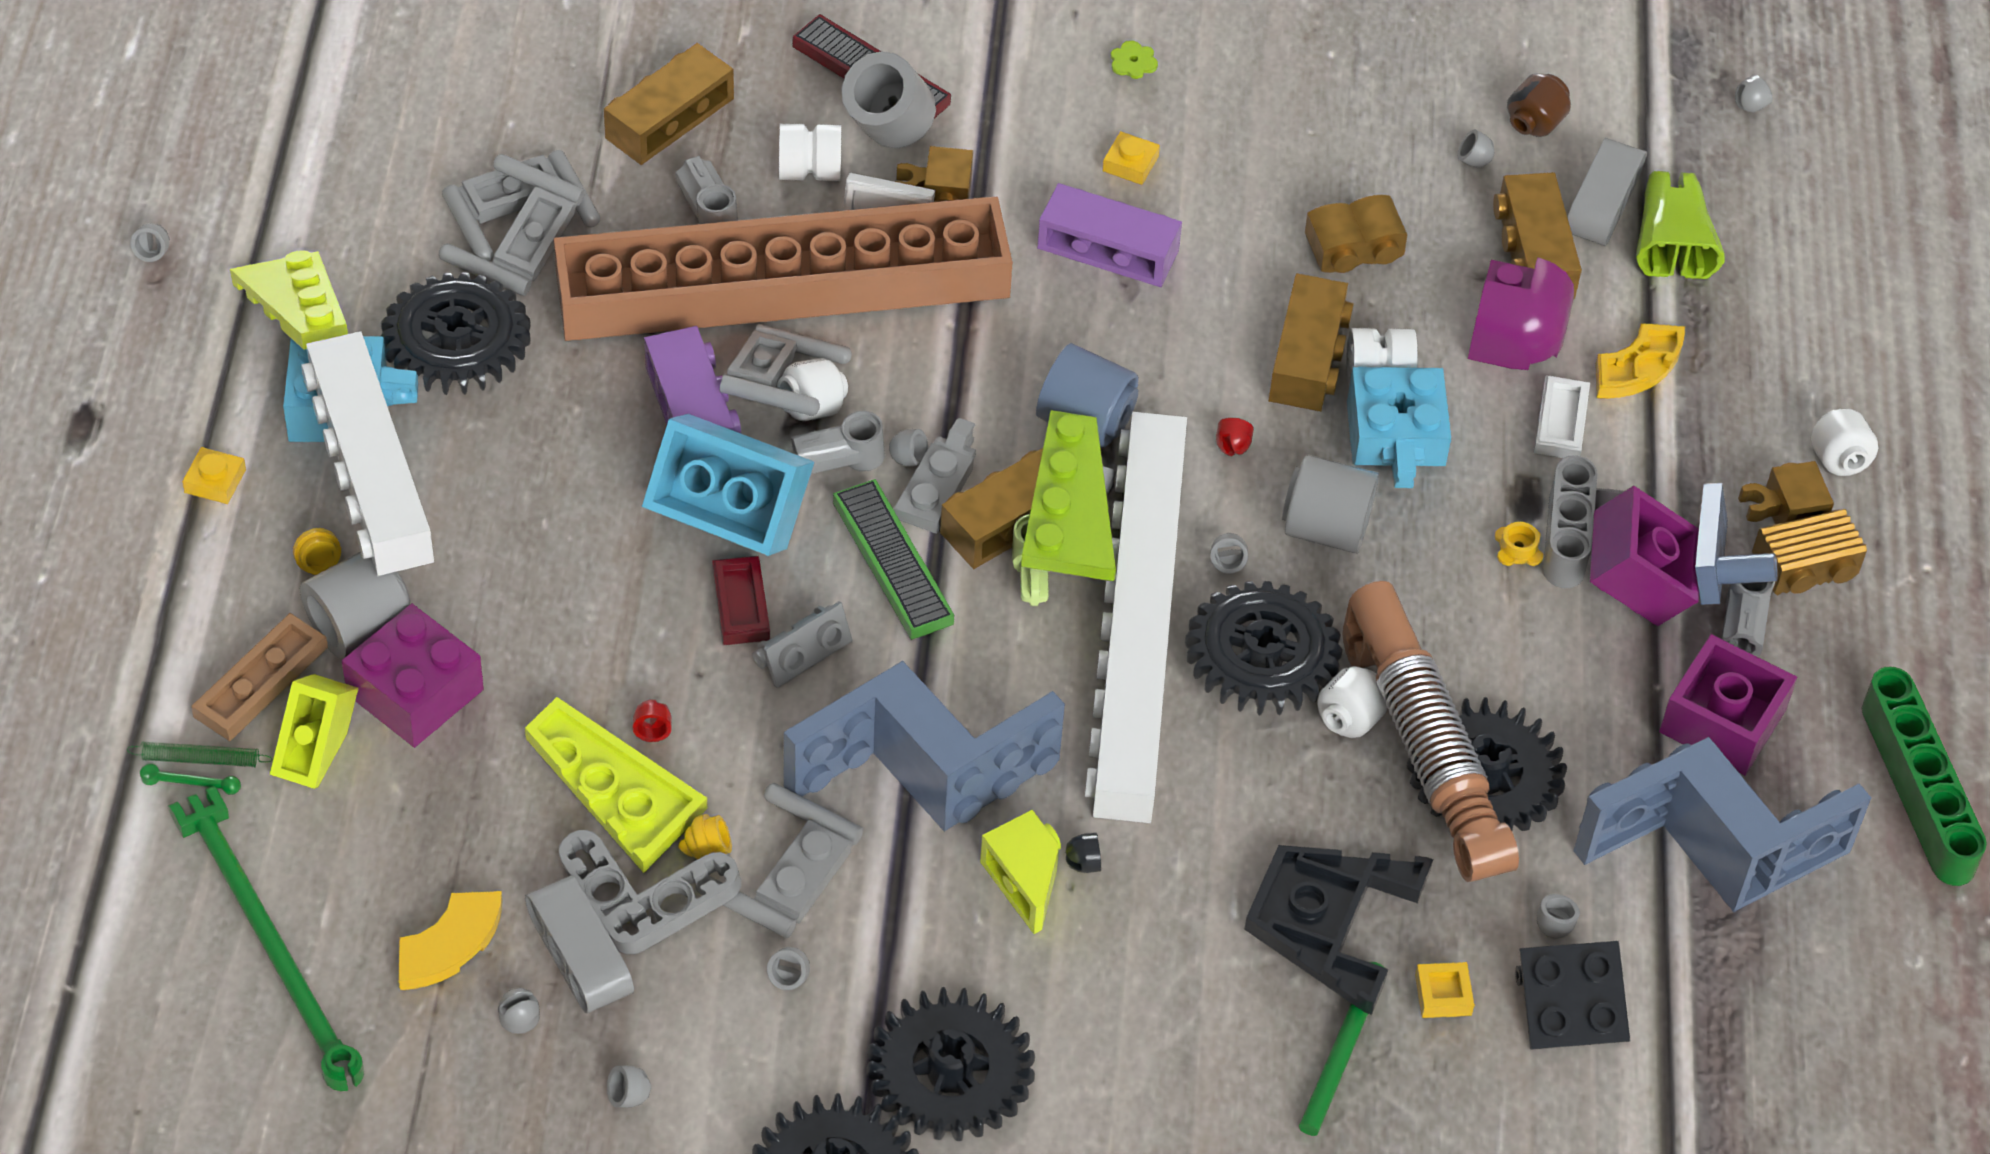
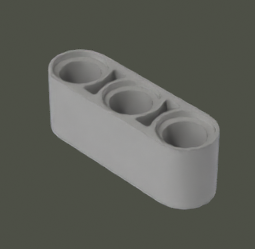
M1608 138L1603 140L1567 217L1572 235L1603 246L1608 244L1639 179L1646 159V151Z
M1578 455L1567 456L1558 462L1548 502L1543 572L1548 582L1560 588H1573L1583 581L1592 549L1597 469L1590 460Z
M573 875L525 895L527 910L536 930L585 1013L592 1012L634 993L633 981L622 956L579 882Z

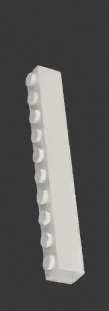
M1132 412L1130 430L1121 429L1118 457H1127V466L1118 465L1115 492L1124 493L1123 502L1114 501L1111 529H1120V538L1112 537L1117 571L1115 581L1106 580L1104 603H1113V612H1103L1100 640L1110 641L1109 651L1099 650L1097 679H1105L1106 684L1105 690H1095L1093 718H1102L1101 729L1092 728L1089 757L1098 758L1097 769L1088 768L1085 797L1094 798L1093 817L1143 823H1151L1187 417Z

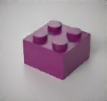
M1633 485L1594 510L1590 583L1656 626H1660L1699 601V588L1695 569L1699 528Z
M413 603L341 660L345 684L358 687L355 702L414 748L484 690L481 656Z
M1711 634L1669 698L1659 733L1681 744L1689 743L1691 745L1709 737L1738 773L1746 776L1786 712L1798 677Z

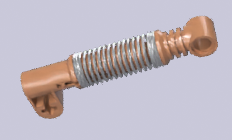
M1377 581L1359 588L1352 594L1349 600L1343 625V644L1348 661L1351 666L1360 668L1376 665L1378 669L1376 682L1379 691L1386 702V707L1389 709L1392 721L1395 722L1399 736L1402 737V743L1405 744V750L1408 751V757L1411 758L1414 771L1417 772V777L1424 787V793L1432 809L1442 814L1450 834L1454 838L1453 850L1460 874L1466 882H1473L1516 871L1519 865V853L1514 835L1506 823H1500L1497 820L1490 800H1488L1489 782L1487 775L1481 766V762L1478 760L1474 747L1471 745V740L1468 738V733L1465 731L1462 719L1452 703V698L1449 696V691L1446 689V684L1443 682L1437 664H1435V660H1433L1430 653L1422 650L1394 586L1390 582Z

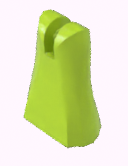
M1653 171L1649 175L1645 192L1644 213L1636 252L1638 266L1646 276H1673L1679 253L1680 276L1691 279L1710 278L1725 263V254L1708 214L1704 194L1695 173L1681 172L1678 188L1671 187L1669 172Z

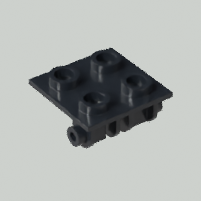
M1619 941L1519 949L1521 966H1516L1515 977L1517 985L1524 988L1530 1050L1630 1042Z

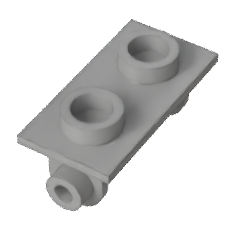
M838 601L826 608L818 606L814 609V613L791 626L792 631L788 633L783 631L767 642L761 641L758 643L757 650L752 653L755 663L761 669L769 667L774 686L776 688L780 687L853 641L842 603Z

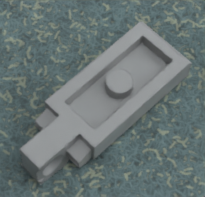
M958 417L950 429L947 439L938 436L934 443H931L894 507V511L900 521L933 533H938L941 527L942 504L953 494L961 492L973 470L976 449L970 447L974 442L973 429L975 423Z

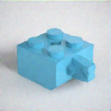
M363 336L387 406L417 403L419 385L417 372L387 367L384 337ZM290 339L283 405L288 441L325 442L323 430L328 429L327 423L318 424L312 397L318 395L316 390L307 391L301 364L309 363L307 349L303 350L294 340Z
M1353 367L1347 397L1352 464L1392 466L1395 488H1413L1416 466H1446L1451 443V431L1443 368Z

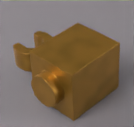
M930 146L927 168L909 163L897 164L896 180L900 181L895 182L935 190L934 202L969 199L972 181L973 150Z
M1816 461L1785 463L1781 466L1772 467L1766 487L1757 483L1746 484L1741 487L1738 497L1740 503L1748 501L1757 503L1749 505L1746 515L1747 521L1759 522L1772 517L1775 525L1831 512L1834 505Z

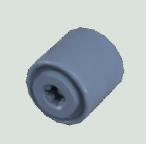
M1070 343L1058 355L1044 381L1037 402L1036 416L1049 422L1050 412L1053 410L1097 417L1100 447H1106L1114 438L1121 434V429L1125 428L1132 415L1138 398L1139 377L1135 372Z

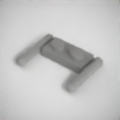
M562 150L553 151L548 158L540 155L522 161L527 165L584 189ZM495 170L464 180L460 187L449 185L443 189L442 196L474 255L491 261L494 255L493 250L476 220L481 224L520 211L533 191L534 186ZM585 190V196L581 204L576 207V210L587 227H594L600 222V215Z
M499 154L494 159V168L499 172L534 186V189L495 252L494 260L489 262L451 244H444L440 248L439 257L441 260L472 274L486 276L490 282H501L504 288L526 296L532 281L536 280L554 249V238L562 236L575 214L576 207L581 204L585 196V189L507 155Z
M758 324L756 330L753 331L728 368L727 375L723 376L720 392L814 416L820 409L819 400L814 397L775 388L778 380L795 358V352L824 358L840 364H847L851 359L852 352L849 347Z
M772 783L765 789V799L806 820L807 823L758 888L754 899L739 891L733 899L723 904V906L785 938H789L796 924L802 921L851 853V847L859 842L864 828L776 783ZM709 876V877H710V880L716 881V883H717L718 885H719V884H722V882H720V881H718L717 879H715V878ZM696 886L697 892L700 893V894H702V893H701V890L698 891L697 886Z

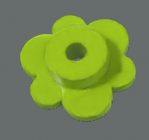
M1133 40L1125 41L1121 48L1113 49L1110 55L1113 60L1112 71L1118 75H1127L1134 79L1142 78L1144 73L1155 72L1158 68V61L1153 57L1154 50L1151 47H1142Z

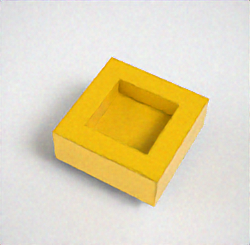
M1120 131L1103 160L1102 171L1143 185L1159 157L1160 145Z
M201 447L182 481L184 493L228 504L246 471L244 458Z
M1467 962L1417 964L1415 979L1422 1018L1472 1016L1475 1005Z

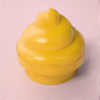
M312 528L303 532L297 538L293 546V556L297 565L303 571L317 575L338 564L341 556V545L336 535L330 530Z
M703 814L695 817L692 825L685 831V838L678 844L679 850L687 856L695 857L696 859H700L710 853L722 852L728 854L732 851L731 836L724 819L720 815L710 817L708 814Z

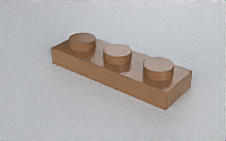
M289 613L191 706L193 717L228 741H231L328 648L326 636Z

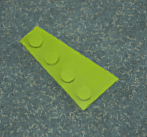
M1051 410L1022 552L1021 567L1115 581L1116 567L1097 417Z

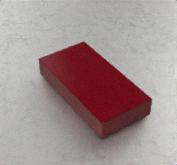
M759 556L712 560L723 645L770 640V625Z

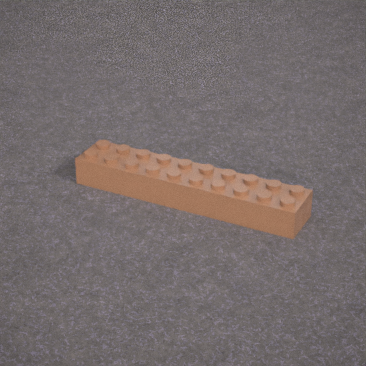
M998 196L554 238L556 278L565 341L675 331L693 326L705 328L1010 298L1013 262Z

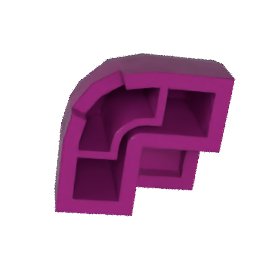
M1537 257L1535 269L1491 259L1478 308L1468 359L1509 369L1529 370L1530 364L1546 361L1552 356L1557 358L1563 347L1574 300V284L1568 274L1556 264Z

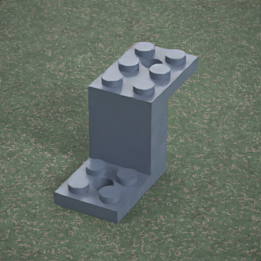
M901 661L784 731V788L802 797L809 792H818L827 786L832 778L849 768H858L874 753L945 832L959 822H969L986 805L998 798L1005 799L1018 789L1020 784L1036 774H1046L1060 760L1065 703L1052 691L982 735L974 738L906 663Z
M1707 737L1693 745L1686 743L1677 747L1667 758L1653 765L1650 763L1640 765L1628 777L1614 784L1604 783L1595 788L1587 798V805L1579 826V833L1573 851L1582 863L1586 865L1664 826L1726 904L1735 912L1850 853L1869 806L1871 796L1860 783L1843 792L1834 790L1825 795L1817 805L1803 812L1799 809L1794 810L1779 822L1714 742Z

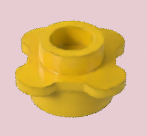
M1513 522L1506 527L1497 529L1495 540L1500 545V551L1497 554L1498 561L1506 566L1524 563L1531 566L1539 565L1543 560V553L1538 548L1541 538L1540 532L1526 522Z

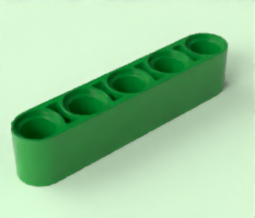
M1880 668L1873 674L1861 708L1863 717L1932 871L1939 880L1952 886L1965 885L1974 878L1987 846L1985 835L1913 679L1900 668Z

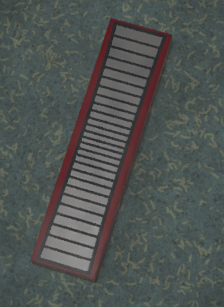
M821 14L797 32L792 39L793 48L842 78H845V75L855 62L867 54L881 52ZM918 74L934 95L935 119L951 105V93Z

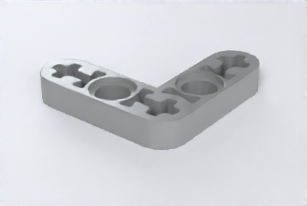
M577 830L567 835L559 846V856L568 877L573 875L577 879L617 950L624 954H637L645 951L727 903L738 894L741 888V876L735 860L730 855L722 852L710 853L637 895L600 837L594 832ZM584 849L586 853H590L596 869L588 873L583 861L579 857L576 858L575 853L578 850ZM717 871L719 875L725 876L726 881L718 885L716 881L710 880L709 875ZM613 882L620 886L619 893L612 900L599 901L593 897L596 888L603 883ZM692 883H696L698 891L701 890L702 897L696 899L691 886ZM671 894H682L688 898L685 907L676 913L663 911L661 903ZM649 908L653 909L658 921L655 924H652L650 916H647L646 910ZM631 922L632 925L638 927L639 932L631 936L627 931H624L622 926L625 923Z

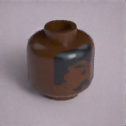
M1531 74L1507 100V110L1512 126L1524 135L1530 134L1535 137L1549 135L1570 112L1571 101L1568 87L1555 75Z

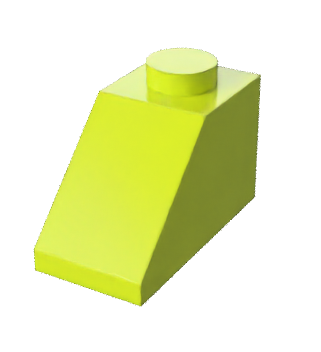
M316 674L292 681L269 775L313 789L318 788L348 733L358 687Z
M1030 810L982 835L980 863L1032 933L1035 934L1043 929L1057 873L1058 854L1061 849V843L1054 828L1048 823L1043 824L1035 812Z

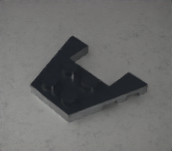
M1278 845L1248 912L1244 930L1363 1012L1372 1015L1386 982L1388 969L1341 953L1342 947L1368 887L1418 904L1431 872L1434 859L1415 856L1414 862L1396 861L1390 859V854L1373 852L1370 858L1342 856V850Z

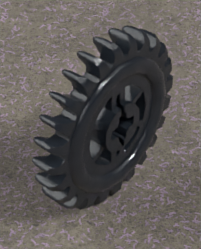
M462 272L458 278H454L452 273H444L442 280H437L434 276L426 278V285L424 286L420 283H413L410 285V293L401 292L396 296L397 303L390 304L386 308L387 317L381 321L383 332L381 336L384 337L387 362L392 363L394 361L395 369L405 370L407 368V370L416 371L418 376L423 374L424 388L427 392L430 391L432 383L436 379H441L444 395L448 394L453 380L458 381L462 393L466 395L468 382L471 378H474L478 382L480 389L484 391L486 387V373H490L498 383H501V365L506 366L511 373H514L516 370L514 355L519 360H524L526 354L525 347L529 346L531 341L529 332L531 328L530 318L526 315V306L522 302L517 301L516 293L512 290L503 291V283L498 281L487 284V277L483 275H478L472 280L469 273ZM485 319L489 327H484L480 324ZM422 331L434 333V335L426 339Z
M1247 581L1244 584V590H1240L1236 585H1229L1226 587V596L1220 592L1211 594L1210 603L1200 604L1197 608V616L1189 620L1190 632L1185 637V645L1189 649L1187 651V662L1189 664L1196 662L1193 671L1195 679L1208 674L1205 680L1206 693L1211 692L1215 686L1222 685L1220 692L1221 704H1224L1232 694H1238L1239 712L1244 709L1245 704L1250 698L1255 699L1259 716L1262 715L1267 700H1272L1278 715H1281L1283 712L1285 698H1289L1293 702L1295 710L1299 711L1303 702V692L1308 695L1311 702H1316L1319 694L1318 684L1323 689L1332 680L1331 677H1335L1339 672L1340 665L1338 661L1341 659L1343 649L1338 644L1341 634L1336 628L1332 627L1334 618L1327 613L1321 614L1322 604L1318 601L1306 603L1307 593L1299 591L1294 595L1290 594L1289 585L1282 584L1278 590L1273 588L1271 581H1264L1261 588H1257L1254 582ZM1254 620V622L1249 624L1247 627L1242 626V624H1244L1245 622ZM1290 632L1295 636L1297 642L1286 639ZM1231 645L1242 648V652L1237 656Z
M1487 697L1483 698L1477 713H1474L1468 698H1465L1462 702L1459 717L1462 719V724L1465 726V731L1468 733L1471 745L1474 747L1478 760L1481 762V766L1487 775L1489 782L1487 795L1497 793L1500 790L1503 792V794L1498 796H1488V800H1490L1493 810L1497 815V820L1500 823H1506L1511 831H1513V825L1519 830L1527 831L1530 829L1532 821L1542 822L1546 819L1547 811L1557 807L1558 796L1565 790L1563 778L1567 772L1566 763H1560L1564 750L1562 747H1557L1549 751L1555 740V733L1553 731L1549 732L1545 737L1538 738L1542 727L1541 718H1538L1530 726L1526 727L1523 725L1526 716L1525 707L1521 708L1519 713L1511 719L1508 717V703L1506 700L1502 702L1496 714H1493L1488 706ZM1409 757L1406 766L1412 773L1410 784L1413 788L1420 790L1418 800L1424 804H1429L1424 793V787L1421 785V781L1417 777V772L1414 771V765L1411 764V758ZM1521 775L1520 782L1514 786L1510 777ZM1431 807L1430 813L1436 817L1442 815L1440 813H1437Z
M941 987L938 1003L934 1005L927 998L926 992L921 991L919 995V1010L912 1008L909 1002L903 999L900 1006L902 1019L897 1018L893 1012L887 1011L885 1025L888 1031H885L881 1026L875 1027L874 1040L878 1045L871 1043L868 1046L867 1055L871 1062L867 1065L866 1073L874 1080L871 1085V1092L877 1097H883L881 1102L883 1111L894 1112L898 1110L896 1114L898 1125L903 1126L911 1121L915 1122L914 1134L922 1135L930 1128L933 1129L935 1140H942L946 1131H951L955 1141H962L964 1130H970L975 1137H982L984 1134V1124L993 1129H1000L1003 1123L1001 1115L1014 1117L1018 1114L1017 1103L1025 1102L1029 1098L1027 1086L1035 1080V1072L1030 1068L1035 1062V1053L1033 1050L1024 1052L1030 1044V1035L1028 1032H1024L1020 1036L1015 1037L1019 1031V1017L1015 1016L1009 1022L1002 1024L1005 1016L1004 1003H1000L994 1011L987 1013V995L983 993L974 1006H970L968 1004L966 988H962L956 1003H951L946 988ZM975 1046L982 1051L983 1055L975 1053ZM923 1049L927 1057L914 1063L917 1053ZM988 1070L985 1080L979 1084L973 1077V1072ZM916 1075H928V1079L935 1087L934 1091H930L920 1083ZM942 1092H945V1093H957V1092H958L960 1096H944V1095H941V1094H942Z
M840 1093L835 1094L830 1110H826L821 1103L820 1097L815 1095L813 1098V1110L810 1114H807L802 1109L800 1103L795 1101L793 1104V1122L787 1120L781 1112H777L775 1125L779 1133L772 1132L766 1126L763 1127L761 1138L766 1147L755 1144L752 1148V1154H858L857 1152L861 1154H919V1151L916 1148H912L905 1152L911 1144V1133L909 1131L894 1137L898 1130L897 1116H892L888 1122L881 1125L882 1108L880 1104H876L873 1111L865 1116L862 1114V1098L860 1096L856 1097L854 1104L847 1111L844 1110Z

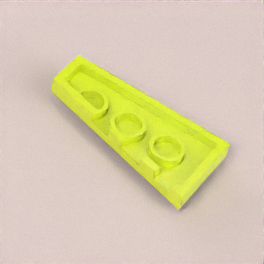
M305 250L294 251L282 259L230 269L233 286L238 290L245 289L247 298L253 304L260 303L263 305L264 314L271 320H279L281 330L303 350L307 349V343L348 334L346 321L319 251L312 253Z
M558 697L525 727L526 740L643 873L692 825L695 817L702 815L707 810V797Z

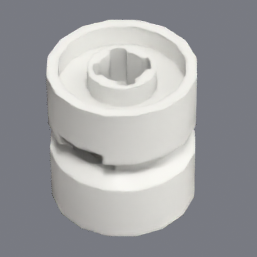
M780 124L779 180H804L808 173H812L816 180L840 181L841 125H817L813 132H808L804 124Z
M1350 328L1346 358L1348 385H1350L1353 367L1417 368V337L1415 330L1388 329L1385 335H1380L1375 328Z

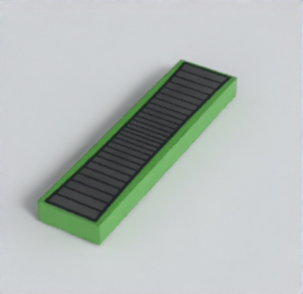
M874 479L833 493L835 508L909 638L913 640L954 625L955 615L877 480Z

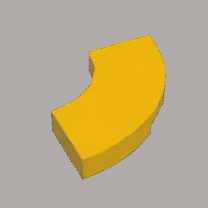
M1641 323L1638 336L1630 346L1615 353L1598 354L1595 363L1597 398L1609 399L1631 396L1643 392L1662 381L1672 371L1678 361L1683 346L1685 326Z
M502 891L451 893L448 908L436 924L419 934L400 937V990L426 987L448 979L460 972V967L472 959L479 951H484L493 938L500 921L503 903Z

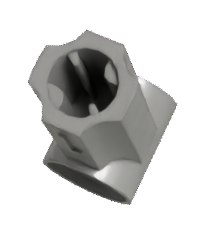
M700 156L685 160L683 166L675 171L676 182L697 217L698 223L738 221L735 192L723 184L711 161L703 160Z
M856 411L849 414L840 426L791 437L794 454L814 461L811 474L849 466L861 472L871 471L879 467L885 458L882 421L879 416L869 411Z
M1775 581L1729 585L1725 598L1726 611L1722 640L1755 656H1760L1763 649L1769 602Z

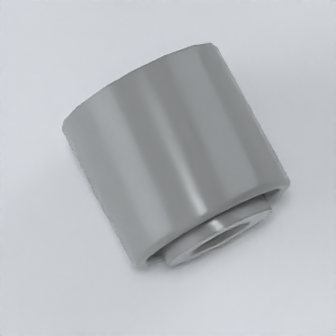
M883 51L867 54L855 62L845 75L841 89L843 105L865 133L881 146L891 148L910 146L923 138L932 126L936 113L934 95L913 67L899 55Z
M1311 455L1305 456L1301 466L1295 467L1285 499L1282 520L1286 521L1285 534L1290 537L1358 554L1370 519L1378 486L1379 473Z
M361 552L302 582L299 588L303 606L312 626L326 636L328 649L339 659H344L410 605L408 591L399 573L393 572L377 576L372 558L363 559Z

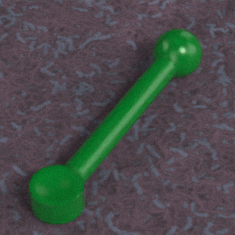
M154 764L144 765L140 770V777L145 785H154L159 781L203 787L215 786L218 789H222L228 795H234L241 789V782L235 776L216 779L159 771V768Z

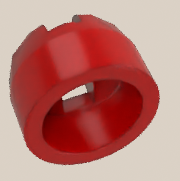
M1224 418L1220 420L1216 432V443L1220 451L1228 456H1233L1235 453L1242 455L1247 452L1252 443L1254 427L1248 421L1240 418Z
M653 699L643 701L637 706L633 715L634 734L646 742H659L666 739L672 730V716L668 706L664 703H658ZM651 718L650 723L645 722V720Z

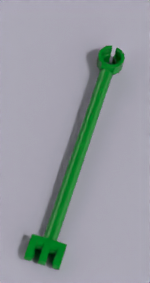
M212 786L205 789L206 798L210 806L205 808L197 794L187 797V803L192 812L189 815L184 813L178 801L168 805L169 812L183 838L199 832L323 1054L321 1069L326 1085L333 1090L348 1091L344 1067L334 1065L338 1061L347 1060L350 1061L347 1064L348 1073L352 1077L353 1085L357 1087L364 1076L362 1057L359 1051L344 1045L341 1039H338L218 826L217 823L229 819L227 806L217 788Z

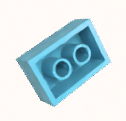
M691 414L673 417L668 420L642 507L770 556L788 548L814 461Z

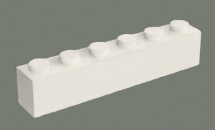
M362 332L307 343L309 363L301 364L304 382L308 392L314 390L317 392L318 396L312 397V402L318 424L327 423L328 429L323 430L324 441L329 457L338 456L339 462L334 463V469L340 491L349 489L350 496L345 497L350 522L352 525L360 523L362 530L356 531L362 558H372L377 576L434 563L430 528Z

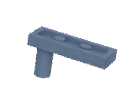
M1722 483L1703 485L1695 565L1701 605L1720 604L1722 584L1777 581L1778 577L1775 553L1725 556L1728 518Z

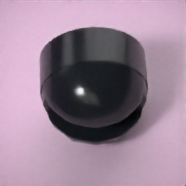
M1097 832L1080 834L1073 837L1067 843L1065 850L1066 862L1069 867L1081 873L1101 872V855Z

